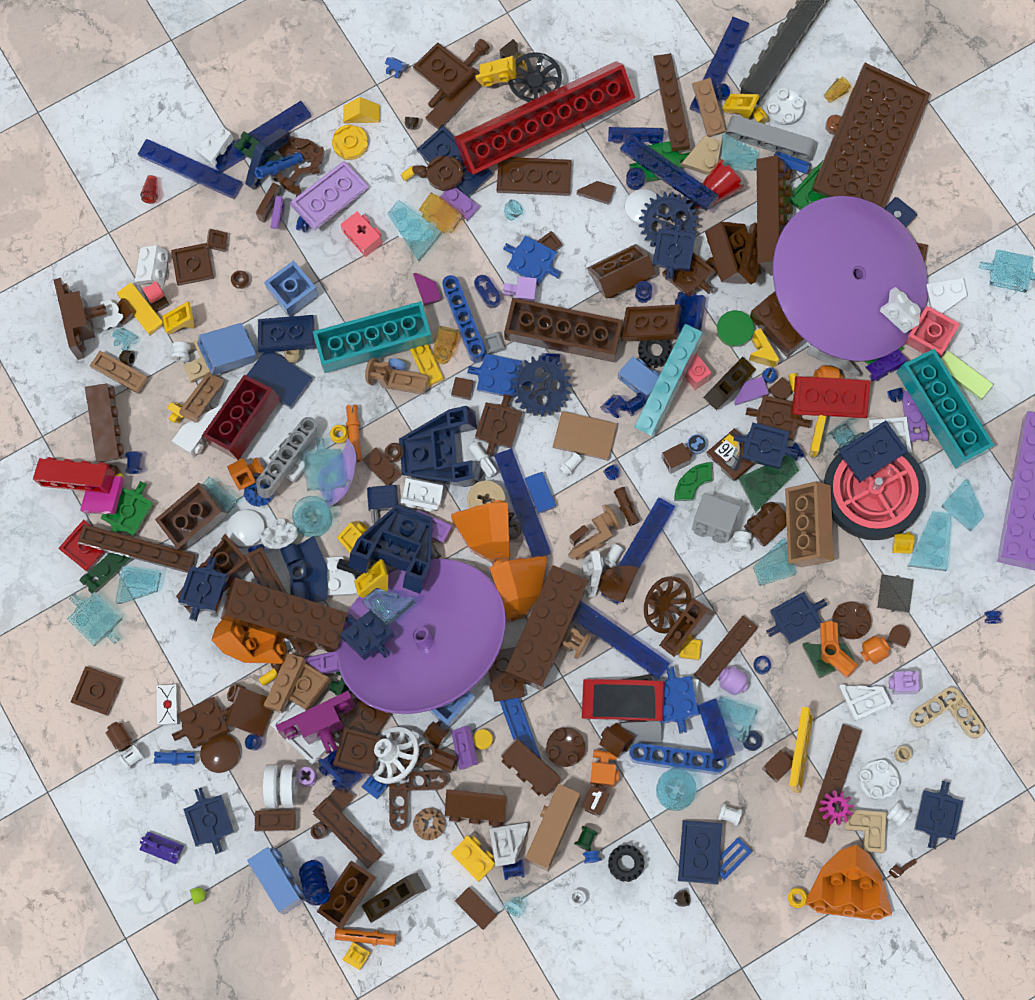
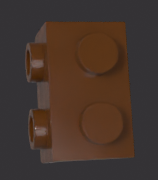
M768 502L761 507V510L756 515L747 520L744 528L752 533L761 546L765 547L787 526L786 513L779 504Z

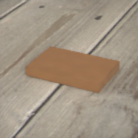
M562 411L553 448L608 461L617 424Z

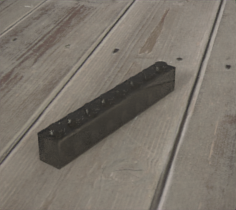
M796 0L795 8H791L788 11L786 21L781 22L778 26L776 36L770 38L767 44L768 48L761 51L758 57L759 61L751 66L749 76L742 79L739 85L741 87L740 94H758L760 97L756 104H760L829 0Z

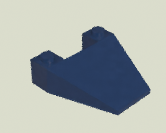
M468 406L449 409L399 438V444L404 450L403 457L401 458L402 475L461 487H469L477 482H481V465L472 460L462 462L460 433L477 429L476 412Z
M398 504L395 505L357 539L350 552L348 567L367 573L373 560L379 561L382 559L385 564L406 572L403 588L421 594L428 580L430 570L433 517Z

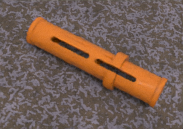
M347 405L346 428H348L349 441L354 446L357 462H361L359 432L361 423L358 421V405H353V412H351V405Z
M336 927L334 940L372 944V946L388 945L395 947L397 934L344 928L341 930Z

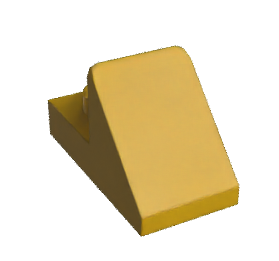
M729 94L722 109L725 113H740L743 118L749 119L760 96L758 94Z
M188 301L162 316L165 333L172 334L182 327L195 328L191 305Z
M761 328L754 331L752 343L759 350L750 354L749 361L774 368L777 367L779 358Z
M380 559L368 569L367 573H363L354 580L358 596L364 598L376 588L388 591V573L384 560Z

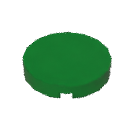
M728 311L720 317L717 323L718 338L729 347L746 345L754 334L752 319L742 311Z

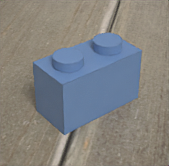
M633 356L618 372V379L645 401L648 400L660 376L655 370L651 371L641 359H636Z

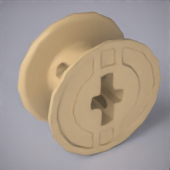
M493 481L477 482L471 487L467 496L469 509L474 506L483 505V501H486V499L490 500L487 503H493L494 500H503L506 503L504 491Z

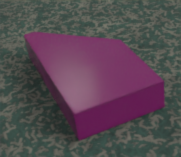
M413 273L424 306L442 301L435 281Z

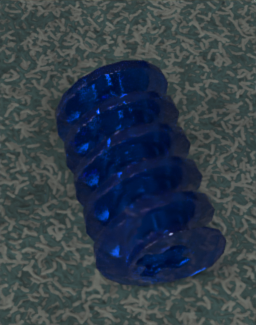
M317 860L305 862L299 869L304 898L310 905L318 906L325 904L330 899V892L323 864Z

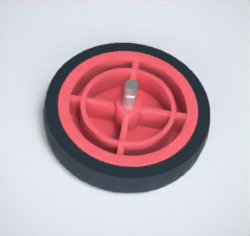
M909 452L859 483L838 454L830 463L823 482L831 486L832 519L847 533L865 540H885L907 530L919 517L926 498V481L923 471Z

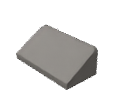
M660 721L621 723L623 728L635 736L632 744L662 743Z

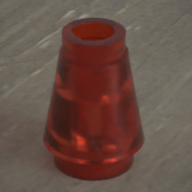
M148 175L140 193L141 200L145 203L153 204L158 199L156 176Z

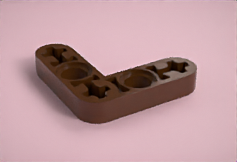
M410 772L407 775L410 776V788H406L407 783L400 784V787L393 783L389 784V822L393 830L400 832L408 826V791H439L444 789L447 785V778L442 772ZM394 773L393 777H396L401 773ZM416 776H421L424 779L421 787L413 785V779ZM426 776H430V780H435L436 776H440V779L444 780L440 783V786H436V783L433 782L429 783L430 787H426ZM402 797L404 799L403 806L395 807L393 805L394 798ZM393 810L398 812L405 810L404 814L400 813V818L404 823L399 828L396 824H393V821L397 820V813L393 814Z

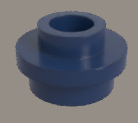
M749 731L744 734L742 744L747 750L756 751L762 745V737L755 731ZM749 738H754L756 743L751 745L748 742Z

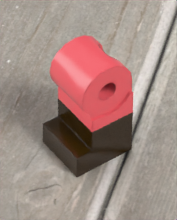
M154 281L152 285L143 287V291L155 313L170 306L158 282Z

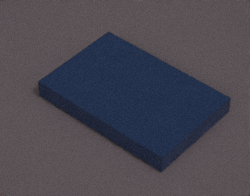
M314 315L258 319V352L314 349Z
M264 352L246 375L272 388L281 400L279 402L292 409L313 380L311 376L274 352Z
M886 420L838 450V454L859 483L908 453L907 448Z
M683 820L678 871L679 882L719 885L723 823Z

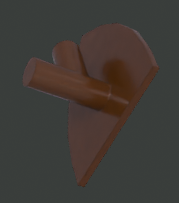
M617 566L601 572L598 584L599 590L609 599L624 602L638 567Z

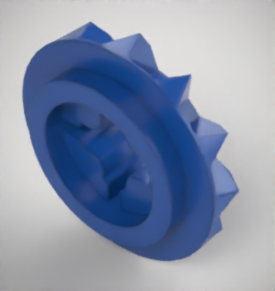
M256 482L244 488V497L252 506H264L274 496L273 494L269 498H262L259 495L256 497L255 491L252 490L257 489ZM267 484L261 486L263 489L270 487Z

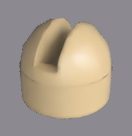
M299 350L284 351L288 362L296 363L299 360Z
M900 746L895 750L894 757L898 762L905 763L911 759L912 752L907 746Z

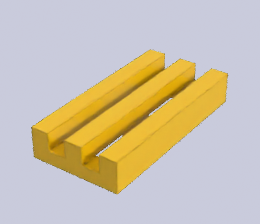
M819 415L817 418L809 455L812 457H817L826 416Z

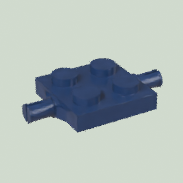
M675 219L674 229L658 230L653 266L667 269L665 277L667 281L669 279L673 281L674 271L676 270L690 272L696 234L686 233L681 230L682 219L680 221Z
M752 422L747 436L735 433L733 441L744 443L742 460L775 469H780L785 455L797 458L799 451L788 448V431Z
M209 557L207 567L197 568L190 566L178 603L192 608L189 617L191 621L197 622L200 611L217 613L228 575L214 570L217 559L214 557Z
M802 592L769 611L775 620V626L766 630V633L769 637H772L780 632L788 644L791 645L820 628L822 621L819 618L818 610L826 607L827 603L822 599L813 604L805 593Z
M368 611L358 620L351 614L346 616V621L350 626L340 636L364 661L377 652L384 658L390 655V651L385 648V645L395 635L374 613Z
M942 781L940 792L922 791L914 830L930 836L927 846L929 849L936 850L938 838L955 840L963 800L948 795L950 783Z
M201 787L194 790L198 801L183 810L195 846L212 844L215 854H219V852H223L220 840L225 836L233 834L234 830L222 795L205 798L203 788Z

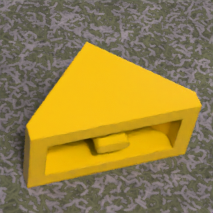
M358 97L343 105V123H380V105Z

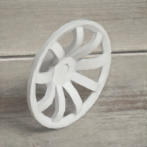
M403 727L390 728L378 735L380 737L386 735L387 739L379 740L374 748V753L377 756L376 763L380 762V766L376 772L373 771L372 777L380 783L390 784L400 781L411 772L419 756L418 740L411 731ZM400 732L399 737L393 741L391 733ZM405 734L411 738L408 743L400 744L404 740ZM414 746L413 755L400 752V750ZM398 757L411 760L406 769L397 759ZM392 763L401 771V774L393 777ZM386 765L388 776L387 778H382L380 775Z

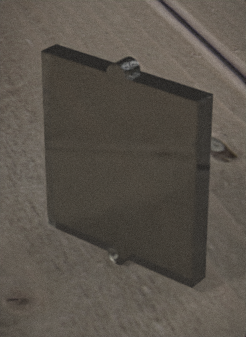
M882 574L877 608L891 610V612L909 613L914 579L902 578L899 575L895 577Z

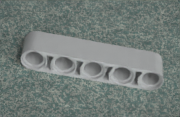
M731 116L725 135L730 139L775 153L779 151L804 161L811 160L816 146V141L812 138L740 116Z
M305 417L299 422L258 477L256 485L257 493L260 497L269 498L275 493L317 435V422L314 418ZM306 427H312L313 429H312V430H305L304 428H306ZM296 441H301V442H302V443L299 444V445L294 444V442H296ZM286 455L291 456L290 459H284L283 457ZM274 470H280V471H281V472L278 473V474L272 473V471H274ZM265 484L270 486L267 489L261 488V486Z

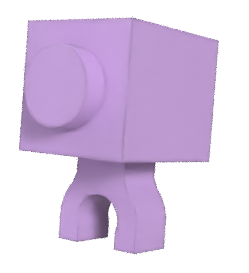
M518 277L517 285L504 283V295H516L515 298L535 302L537 278Z
M918 671L894 672L888 680L889 689H892V695L917 694L919 692Z

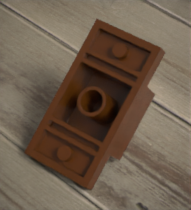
M61 277L53 279L68 346L77 360L84 359V351H86L84 340L95 338L91 319L107 315L105 304L89 308L80 291L72 292L68 284L64 283Z

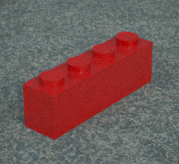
M47 457V459L39 458L33 480L41 487L109 494L115 472L108 464L103 462L92 464L88 461L74 462L70 459L62 461Z

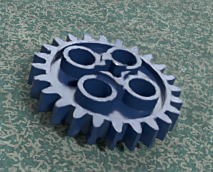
M664 192L663 197L656 194L657 200L650 198L651 204H644L647 210L641 209L640 211L644 216L638 219L643 221V223L639 224V228H644L640 233L641 235H647L644 241L651 240L650 247L656 244L658 232L653 231L651 228L653 223H659L664 230L674 229L675 226L673 224L666 226L665 221L655 219L653 215H657L664 220L671 218V222L675 224L676 214L679 212L684 213L686 219L682 223L684 229L681 230L686 233H697L693 228L699 226V224L694 223L699 217L693 216L697 210L690 209L693 203L686 204L687 197L681 200L680 193L677 197H674V192H671L670 196H667V193ZM664 205L668 208L669 212L663 215L659 213L658 208Z
M539 355L537 361L532 356L530 363L525 359L524 367L518 365L520 372L514 371L517 378H511L515 385L510 386V388L516 390L511 395L518 396L514 402H521L520 409L526 406L527 414L530 410H533V416L540 412L541 417H543L544 411L550 416L552 409L558 412V405L564 407L562 400L568 401L565 394H571L567 387L572 386V384L566 382L571 377L564 375L568 370L560 369L563 365L562 363L555 365V358L549 362V356L542 360V356ZM539 367H543L546 371L545 376L542 378H538L535 374L536 369ZM550 373H553V376L544 384L545 390L540 389L530 399L529 396L538 388L537 382L542 383ZM552 380L559 382V388L556 391H552L549 387ZM526 381H530L533 384V388L529 392H525L522 388L523 383ZM539 394H544L547 398L546 402L542 405L536 401Z

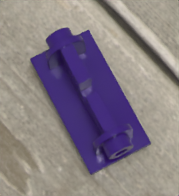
M897 349L889 355L865 366V368L871 373L869 376L872 381H879V379L888 375V371L892 373L898 370L908 359Z
M148 831L145 837L143 836L140 840V844H142L140 851L173 864H177L184 847L181 844Z

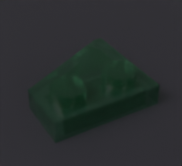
M838 643L839 648L855 662L847 644ZM802 644L819 679L837 671L831 664L821 659V644ZM832 649L825 650L828 655L835 654Z

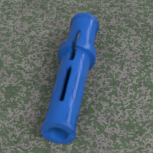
M297 152L277 161L271 160L266 165L255 168V175L258 179L268 175L274 176L281 170L301 164L303 156Z

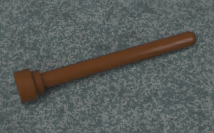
M479 39L475 43L474 51L464 63L470 67L479 55L486 54L490 49L488 43L483 39ZM438 91L429 101L428 106L431 108L435 107L444 94Z

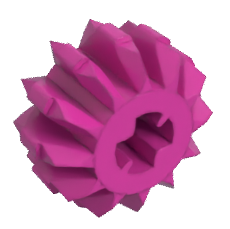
M832 791V797L828 793L825 794L826 800L820 801V804L825 807L819 809V812H826L822 817L823 820L830 817L829 824H833L834 820H836L838 826L841 825V819L847 823L849 821L847 816H853V812L848 809L853 808L854 804H847L851 798L843 799L844 792H840L839 796H837V792ZM836 803L839 804L838 808L841 809L837 813L834 812L835 808L832 807Z

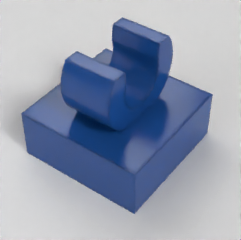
M387 57L385 64L389 67L386 69V74H390L391 70L394 69L396 72L394 78H399L401 71H406L409 64L394 57Z
M369 776L361 787L378 800L389 784L380 783L372 776Z

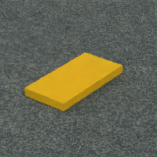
M802 707L789 781L791 790L796 793H800L802 790L814 717L809 707Z

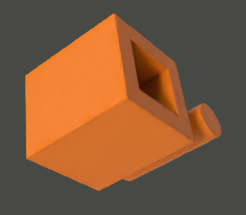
M242 458L227 466L239 491L256 482L252 474L256 472L261 474L264 471L259 458H254L253 463L249 465Z
M594 750L593 758H600L601 762H592L590 785L598 784L614 787V782L618 783L620 771L616 770V765L608 764L609 760H617V757L609 751Z

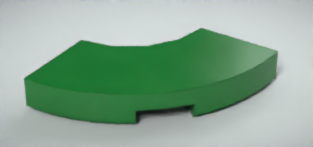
M712 462L698 464L689 469L680 478L675 489L674 501H693L697 489L705 483L712 482Z

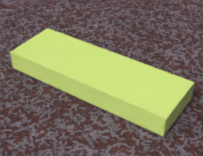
M948 350L941 358L954 381L978 399L982 400L994 385Z

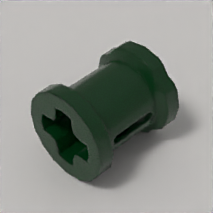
M582 826L578 841H575L574 845L586 851H591L590 846L598 832Z

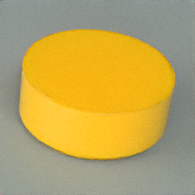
M482 729L474 734L473 743L477 749L486 750L492 745L493 738L489 731Z

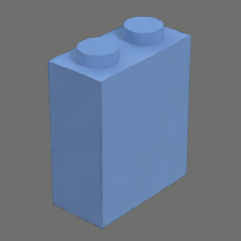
M242 323L201 334L197 342L211 375L251 364L257 354L255 346L251 345L249 340V333L247 329L243 328Z

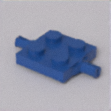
M524 236L520 245L516 248L508 243L503 248V250L512 254V259L507 265V269L522 277L537 278V285L539 286L548 274L558 279L562 273L552 267L558 255L557 252L527 236Z
M485 353L480 368L469 366L467 374L478 375L477 391L499 396L507 394V397L510 395L514 399V396L511 394L516 390L510 388V386L515 385V382L511 378H517L514 371L520 372L518 365H522V361ZM526 381L523 385L530 387L531 382Z
M674 667L666 668L668 680L665 681L664 714L663 721H660V723L675 722L678 725L679 734L687 733L685 721L700 715L692 676L676 678Z

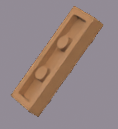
M711 78L692 83L706 135L712 136L725 132Z
M102 351L98 352L90 364L92 369L139 394L148 380V377Z
M207 372L181 407L179 414L196 423L224 385V380Z
M287 653L263 705L266 709L279 713L284 712L307 662L305 658Z

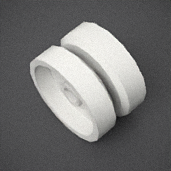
M266 764L263 779L265 808L277 809L280 800L283 808H295L298 790L295 764H284L281 774L277 764Z

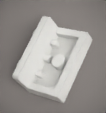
M158 245L141 247L135 282L140 285L156 281L159 286H163L169 252Z
M896 287L891 289L889 302L880 308V312L903 333H906L919 325L921 310L917 304L908 299L904 292H901Z
M407 477L401 503H405L406 507L416 508V506L424 507L426 511L434 512L441 507L444 484Z

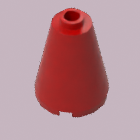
M723 159L717 162L693 195L695 198L693 202H695L699 209L701 207L706 209L745 187L744 184H739L741 179L729 165L725 167L722 164L725 162Z

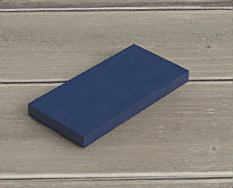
M442 126L417 148V152L429 163L434 158L444 155L445 157L451 156L457 159L463 168V178L456 188L469 198L494 174L489 168L475 174L468 172L454 140L455 136Z

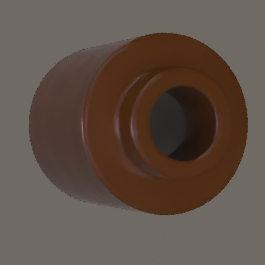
M114 722L107 727L106 735L114 748L118 749L119 752H123L133 745L132 737L123 723L118 724V722Z

